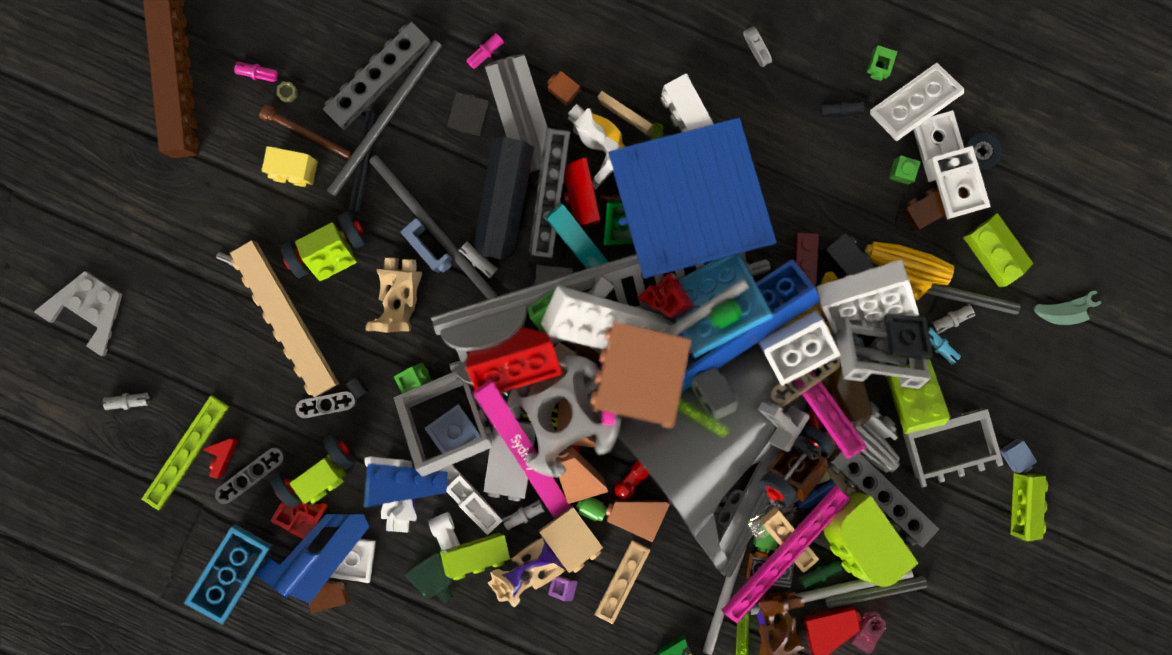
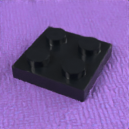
M887 314L884 317L890 357L928 360L933 356L926 317Z

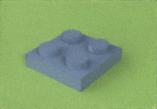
M460 404L425 427V430L442 454L481 438L479 431Z

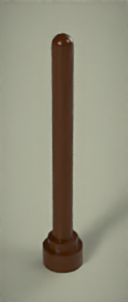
M266 103L261 109L260 119L266 122L275 121L347 159H350L352 156L351 151L277 114L278 112L275 110V107Z

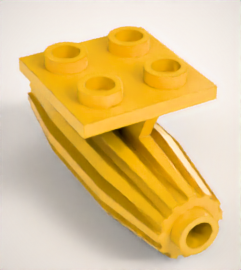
M873 241L865 249V252L871 258L870 262L878 267L902 260L914 300H919L932 287V283L948 285L954 273V265L929 253L899 244Z

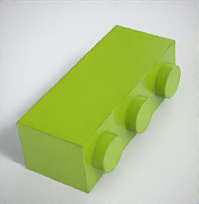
M495 533L440 551L445 574L447 577L453 578V580L462 579L465 577V574L470 572L474 574L483 572L485 567L491 565L492 567L502 566L505 564L504 561L510 560L505 536L501 533Z

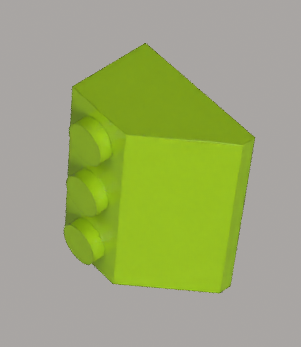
M998 213L963 237L998 287L1008 286L1025 274L1033 265L1029 256Z
M1014 473L1011 535L1024 541L1041 540L1046 532V523L1044 521V513L1047 511L1045 492L1048 490L1046 476Z

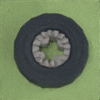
M977 133L971 136L964 144V148L973 146L980 170L993 167L1001 157V144L992 134ZM981 146L983 147V150L987 152L982 157L981 154L977 151L981 148Z

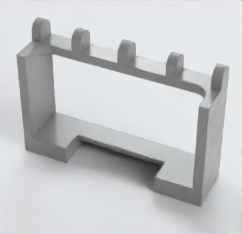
M842 318V328L836 333L844 379L864 381L871 373L900 377V386L917 389L931 379L926 359L909 358L911 368L857 361L852 333L887 338L885 325L878 323L877 328L867 327L866 321L860 320L858 325L850 324L848 318Z
M980 408L962 413V416L949 419L946 425L909 434H904L902 430L915 478L919 479L922 488L927 487L925 479L937 476L941 483L945 482L943 474L957 470L959 476L963 477L965 476L963 468L978 465L979 471H984V462L996 460L998 466L1003 465L988 409ZM978 420L981 421L990 455L923 473L914 438Z

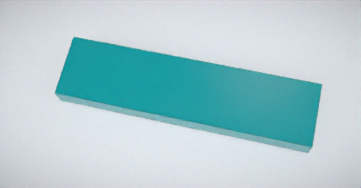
M560 203L545 217L586 269L609 263L563 204Z

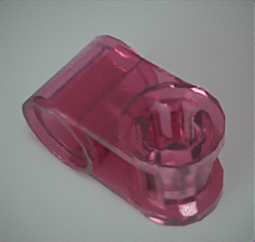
M869 611L864 615L861 623H859L860 631L849 639L850 644L867 654L873 651L886 628L885 621L875 611Z

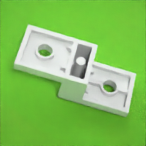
M953 110L932 116L913 129L928 182L936 180L947 219L991 207L973 146L964 148ZM935 131L942 133L943 139L941 142L934 140L933 133ZM960 187L967 189L968 196L966 198H961L958 195Z

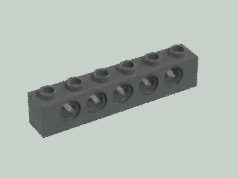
M412 21L408 25H403L398 31L399 34L394 39H389L384 44V49L379 54L375 53L369 59L370 63L365 68H360L354 74L355 78L350 83L346 82L339 90L340 92L335 97L333 96L326 101L323 110L343 130L364 112L431 45L430 40ZM404 42L410 43V47L407 50L401 49V45ZM388 57H396V60L393 64H386V60ZM374 71H381L378 79L371 78ZM361 85H365V92L362 94H358L357 88ZM345 100H351L350 107H342Z
M546 127L529 252L534 256L552 258L556 231L545 217L560 204L570 132L567 130Z
M838 447L827 459L831 463L830 468L837 475L842 474L846 478L845 483L852 489L857 488L862 492L861 494L870 495L883 514L891 520L890 523L893 528L898 532L901 530L905 533L906 536L904 538L912 546L917 544L923 548L939 530L933 522L860 453L847 459L840 447ZM854 462L855 469L849 473L848 465ZM869 476L870 483L864 487L863 480ZM881 491H884L885 497L883 500L879 501L878 494ZM899 505L900 511L894 515L893 508ZM914 519L915 524L911 529H909L908 523L910 520Z

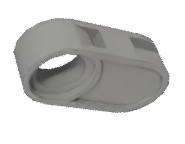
M752 26L743 31L745 40L758 64L764 67L766 64L771 63V55L757 29Z

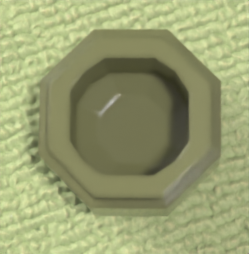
M282 82L277 86V96L283 102H293L298 97V89L291 82Z

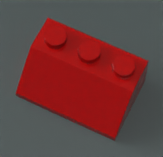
M582 158L565 165L562 185L566 184L567 192L564 193L566 205L570 204L572 212L570 214L581 228L600 224V216L587 158Z

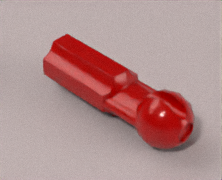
M639 460L632 466L630 473L625 479L617 482L615 486V494L622 500L631 498L637 485L650 474Z

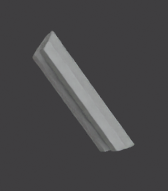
M519 54L496 60L486 65L485 69L507 138L522 140L534 147L530 173L540 170L547 125L525 54Z

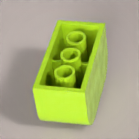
M851 492L847 495L851 500L824 528V535L831 544V551L843 561L841 564L847 572L877 586H891L915 567L918 562L870 495Z

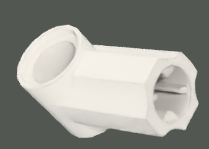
M449 512L428 520L430 530L433 536L437 537L442 550L460 545L454 532L455 527Z

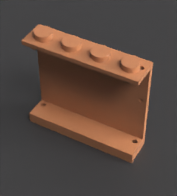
M613 322L611 328H606L604 340L608 341L606 349L602 348L600 361L603 362L602 369L597 370L595 378L598 388L597 392L593 391L590 404L594 405L593 411L603 410L660 423L663 427L667 428L673 427L691 340Z

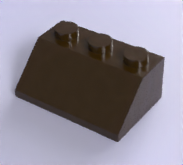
M842 365L821 380L854 428L863 426L873 416L864 382L844 379Z

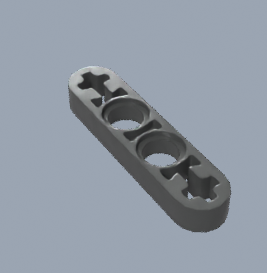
M279 447L266 451L218 487L215 492L216 500L221 504H227L235 500L283 464L286 459L285 451ZM272 452L280 454L278 457L279 462L277 460L269 464L266 462L273 457ZM256 464L263 465L264 473L262 475H257L254 472ZM239 476H244L247 479L246 487L242 488L237 484ZM232 487L235 489L228 494L229 499L227 497L222 498V490L227 491Z

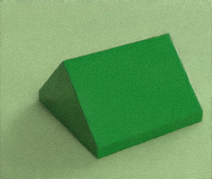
M609 199L607 202L604 245L633 243L629 225L619 224L620 219L626 218L623 203L619 199Z

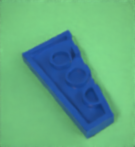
M367 464L364 507L446 493L448 472L435 471L422 477L415 468Z

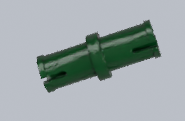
M835 559L821 567L819 565L816 566L814 570L799 576L802 586L807 588L819 581H826L827 577L841 572L842 567L839 561Z

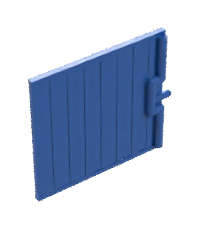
M740 118L608 152L626 218L620 219L619 224L629 225L644 279L777 243Z

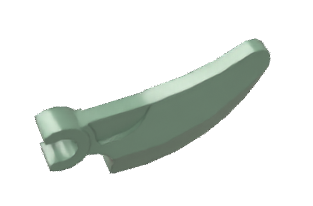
M1091 291L1084 297L1054 305H1036L1034 312L1048 322L1058 325H1073L1089 320L1087 308L1096 307L1101 304V301L1093 302L1091 296L1097 294V291Z

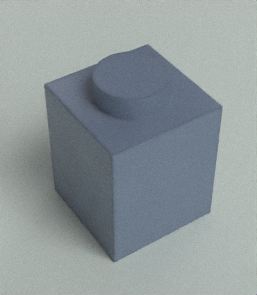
M1016 439L1000 449L1001 454L1014 472L1026 473L1033 468L1032 465L1037 463V460L1023 440Z

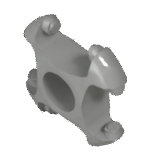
M566 354L559 360L560 366L566 369L567 373L556 384L543 392L529 397L527 393L530 392L531 384L513 389L507 401V406L516 420L521 418L523 413L521 409L524 408L534 426L538 439L539 454L532 452L526 455L527 466L540 474L556 478L566 472L564 464L556 461V457L577 440L596 434L598 440H596L595 449L598 454H604L612 449L621 424V418L616 413L614 425L601 424L589 404L584 385L585 376L590 377V379L596 377L597 370H599L598 365L584 357ZM567 398L572 405V421L565 430L557 432L552 426V410L559 401Z

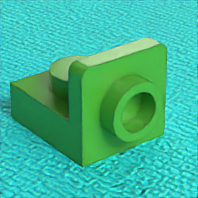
M423 363L412 366L394 376L402 394L431 382L429 371Z

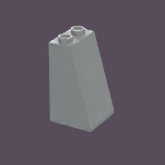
M517 420L534 447L536 433L532 422ZM493 426V439H491L493 447L490 448L483 492H488L490 497L500 498V495L508 496L509 500L520 501L521 498L525 499L529 479Z

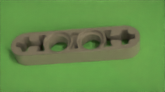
M840 356L836 357L835 364L830 362L826 365V368L823 365L817 367L821 371V375L818 377H812L807 372L795 378L803 381L804 387L801 389H795L792 386L793 380L784 385L780 383L774 387L770 396L772 403L783 407L836 371L841 365ZM788 387L789 392L785 394L784 400L781 398L777 400V392L783 394Z

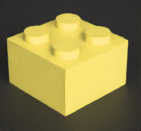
M267 146L262 172L268 174V178L273 179V181L286 183V180H289L288 182L294 183L293 185L306 187V184L313 185L318 161L308 154Z

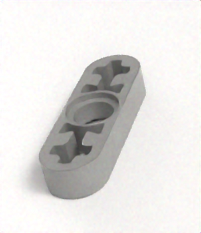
M350 391L304 399L297 403L296 413L301 418H310L350 410L355 407L357 399ZM345 395H347V398L352 399L348 407L346 403L338 404L339 409H336L337 400L344 399ZM323 399L331 401L332 407L330 410L325 411L322 409L321 402ZM314 400H316V408L319 413H316V409H312L306 414L305 411L301 410V407H304V403L307 406L315 405Z

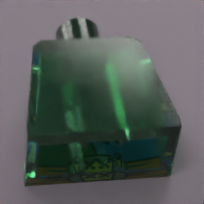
M439 549L408 570L405 577L426 599H430L437 594L441 602L445 603L453 597L447 588L453 582V578L451 579L445 574L440 555L441 550Z

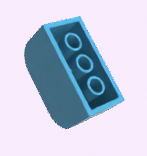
M234 524L184 603L223 624L272 545Z

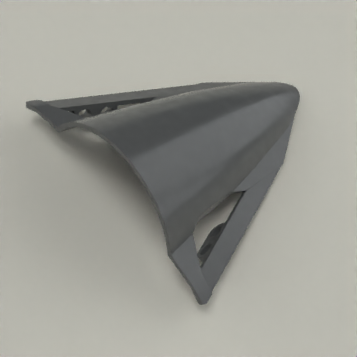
M759 342L717 369L719 373L724 374L730 390L733 389L738 396L736 411L713 422L692 390V386L680 393L674 426L671 428L663 427L660 423L619 414L621 424L618 437L632 451L665 492L686 522L693 537L709 556L716 569L720 571L724 569L728 562V557L763 491L759 485L761 478L767 473V468L782 450L768 442L777 427L758 410L762 402L771 405V392L774 387L780 384ZM584 377V384L591 380L590 377ZM792 381V386L795 389H798L796 384ZM788 387L783 394L777 392V400L779 398L784 400L785 394L789 392ZM593 391L587 395L589 404L591 402ZM802 394L786 406L781 407L783 409L782 412L786 414L790 406L804 412L807 400ZM602 410L595 411L602 420ZM758 463L744 492L734 490L728 497L718 517L719 524L725 527L718 538L714 512L719 502L752 464Z

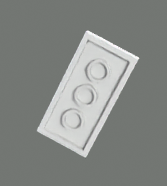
M936 63L872 108L870 115L898 141L964 94V88Z

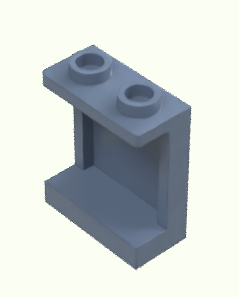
M415 218L400 231L401 234L433 271L437 273L442 271L444 273L452 266L451 262L454 259L450 255L445 254L438 260L418 237L427 228L421 221Z

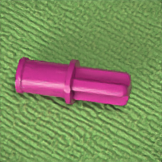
M495 33L483 45L480 44V48L467 59L469 66L476 69L485 59L491 58V54L504 43L503 40Z
M240 61L236 62L235 74L252 77L253 80L262 79L271 82L277 80L278 72L276 70L260 67L259 64L252 65Z

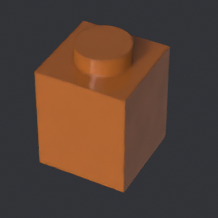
M562 71L558 75L553 74L547 83L549 84L548 91L567 107L580 92V86Z

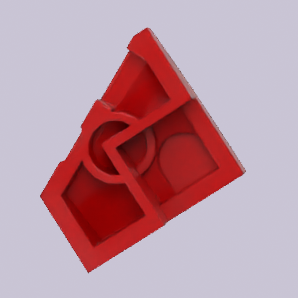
M668 273L656 286H649L638 297L639 301L647 303L657 311L663 312L669 318L681 316L694 307L673 273Z
M281 503L271 522L304 539L321 521L328 505L325 503H299L297 506L290 508L285 503Z

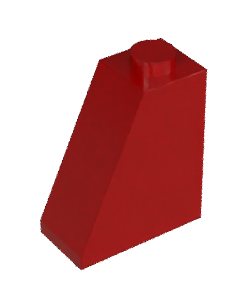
M849 605L803 616L811 655H829L860 631L858 623H861V617L858 610L855 611Z

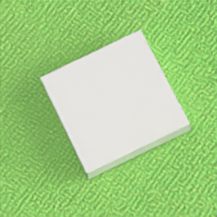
M360 538L330 578L369 583L371 581L376 540Z

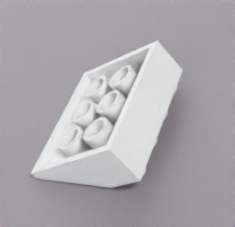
M902 260L890 262L878 268L868 269L865 272L849 275L845 278L817 286L822 308L834 335L842 328V318H848L850 324L858 325L859 321L863 320L866 321L867 327L877 328L878 323L885 325L884 317L887 314L919 316Z

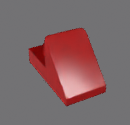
M231 438L203 449L217 456L210 464L209 469H211L209 476L215 479L223 477L239 442L238 438Z

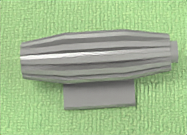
M870 401L873 416L863 426L854 428L867 446L865 450L859 453L869 463L883 472L887 473L890 471L892 473L899 467L900 463L898 461L900 458L885 438L892 437L896 440L898 438L897 428L894 426L895 423L887 415L883 417L879 413L880 409Z

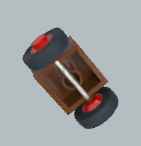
M805 425L800 435L807 436L812 444L821 449L820 456L813 452L818 458L812 460L802 451L799 452L794 449V445H792L789 452L780 451L767 468V473L759 482L763 492L780 505L790 506L795 498L804 502L827 472L825 457L831 453L834 446L831 439L814 426Z

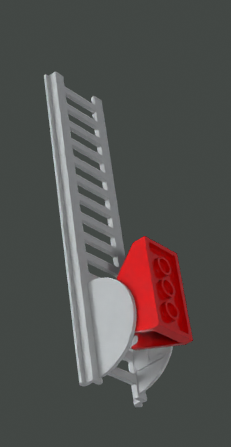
M745 252L739 253L743 262L747 263ZM637 254L431 317L436 334H441L445 343L455 348L461 361L449 364L452 373L456 371L457 375L463 381L472 384L475 390L491 380L499 393L562 375L553 344L565 341V339L549 336L540 330L535 331L525 328L524 322L527 316V307L562 284L565 288L579 292L590 288L593 289L598 273L613 283L618 303L627 305L621 279L633 276L638 297L645 291ZM704 263L695 265L696 270L703 267ZM684 269L675 270L678 280L685 276ZM663 274L655 276L656 285L664 278ZM639 301L640 306L645 310L654 313L660 312L651 308L647 303Z

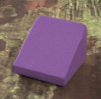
M557 576L551 582L548 595L562 601H572L578 581Z

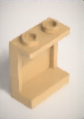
M573 506L539 530V533L569 573L579 571L584 567L583 563L589 558L593 560L601 554L602 545Z

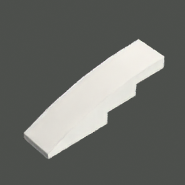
M453 465L438 470L448 472L446 492L487 535L503 521Z

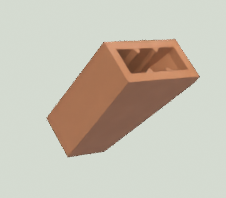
M573 447L566 448L556 457V461L563 463L566 468V472L559 479L568 504L608 492L604 477Z
M615 500L613 504L609 503L605 515H607V522L653 542L670 503L666 500Z

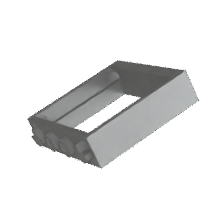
M456 371L393 397L415 469L422 477L493 447L491 443L493 434L490 428L485 426L484 421H487L484 410L479 408V402L472 393L473 385L463 381ZM463 385L481 438L426 461L410 407Z

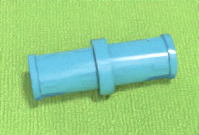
M929 327L928 332L931 335L929 338L931 346L934 348L933 351L940 353L951 365L956 363L951 355L957 360L960 359L961 355L948 344L949 342L946 339H942Z

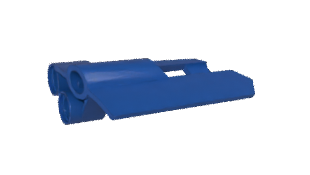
M326 514L281 565L269 557L257 571L256 575L286 598L291 595L310 603L369 528L365 515ZM323 527H339L320 552L310 553L308 551V546Z

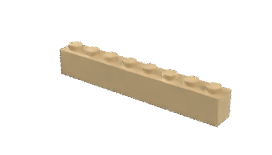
M250 241L231 252L233 266L236 270H240L243 275L241 279L247 288L250 287L253 292L252 299L257 306L260 305L263 309V318L268 324L271 323L274 331H272L274 337L284 345L283 352L289 360L292 359L295 364L293 367L298 377H302L306 383L304 384L306 392L309 395H313V397H318L339 385L338 380L258 243Z

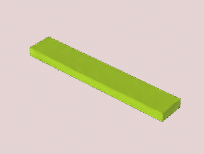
M210 395L142 497L143 501L158 511L162 509L230 406L215 396Z

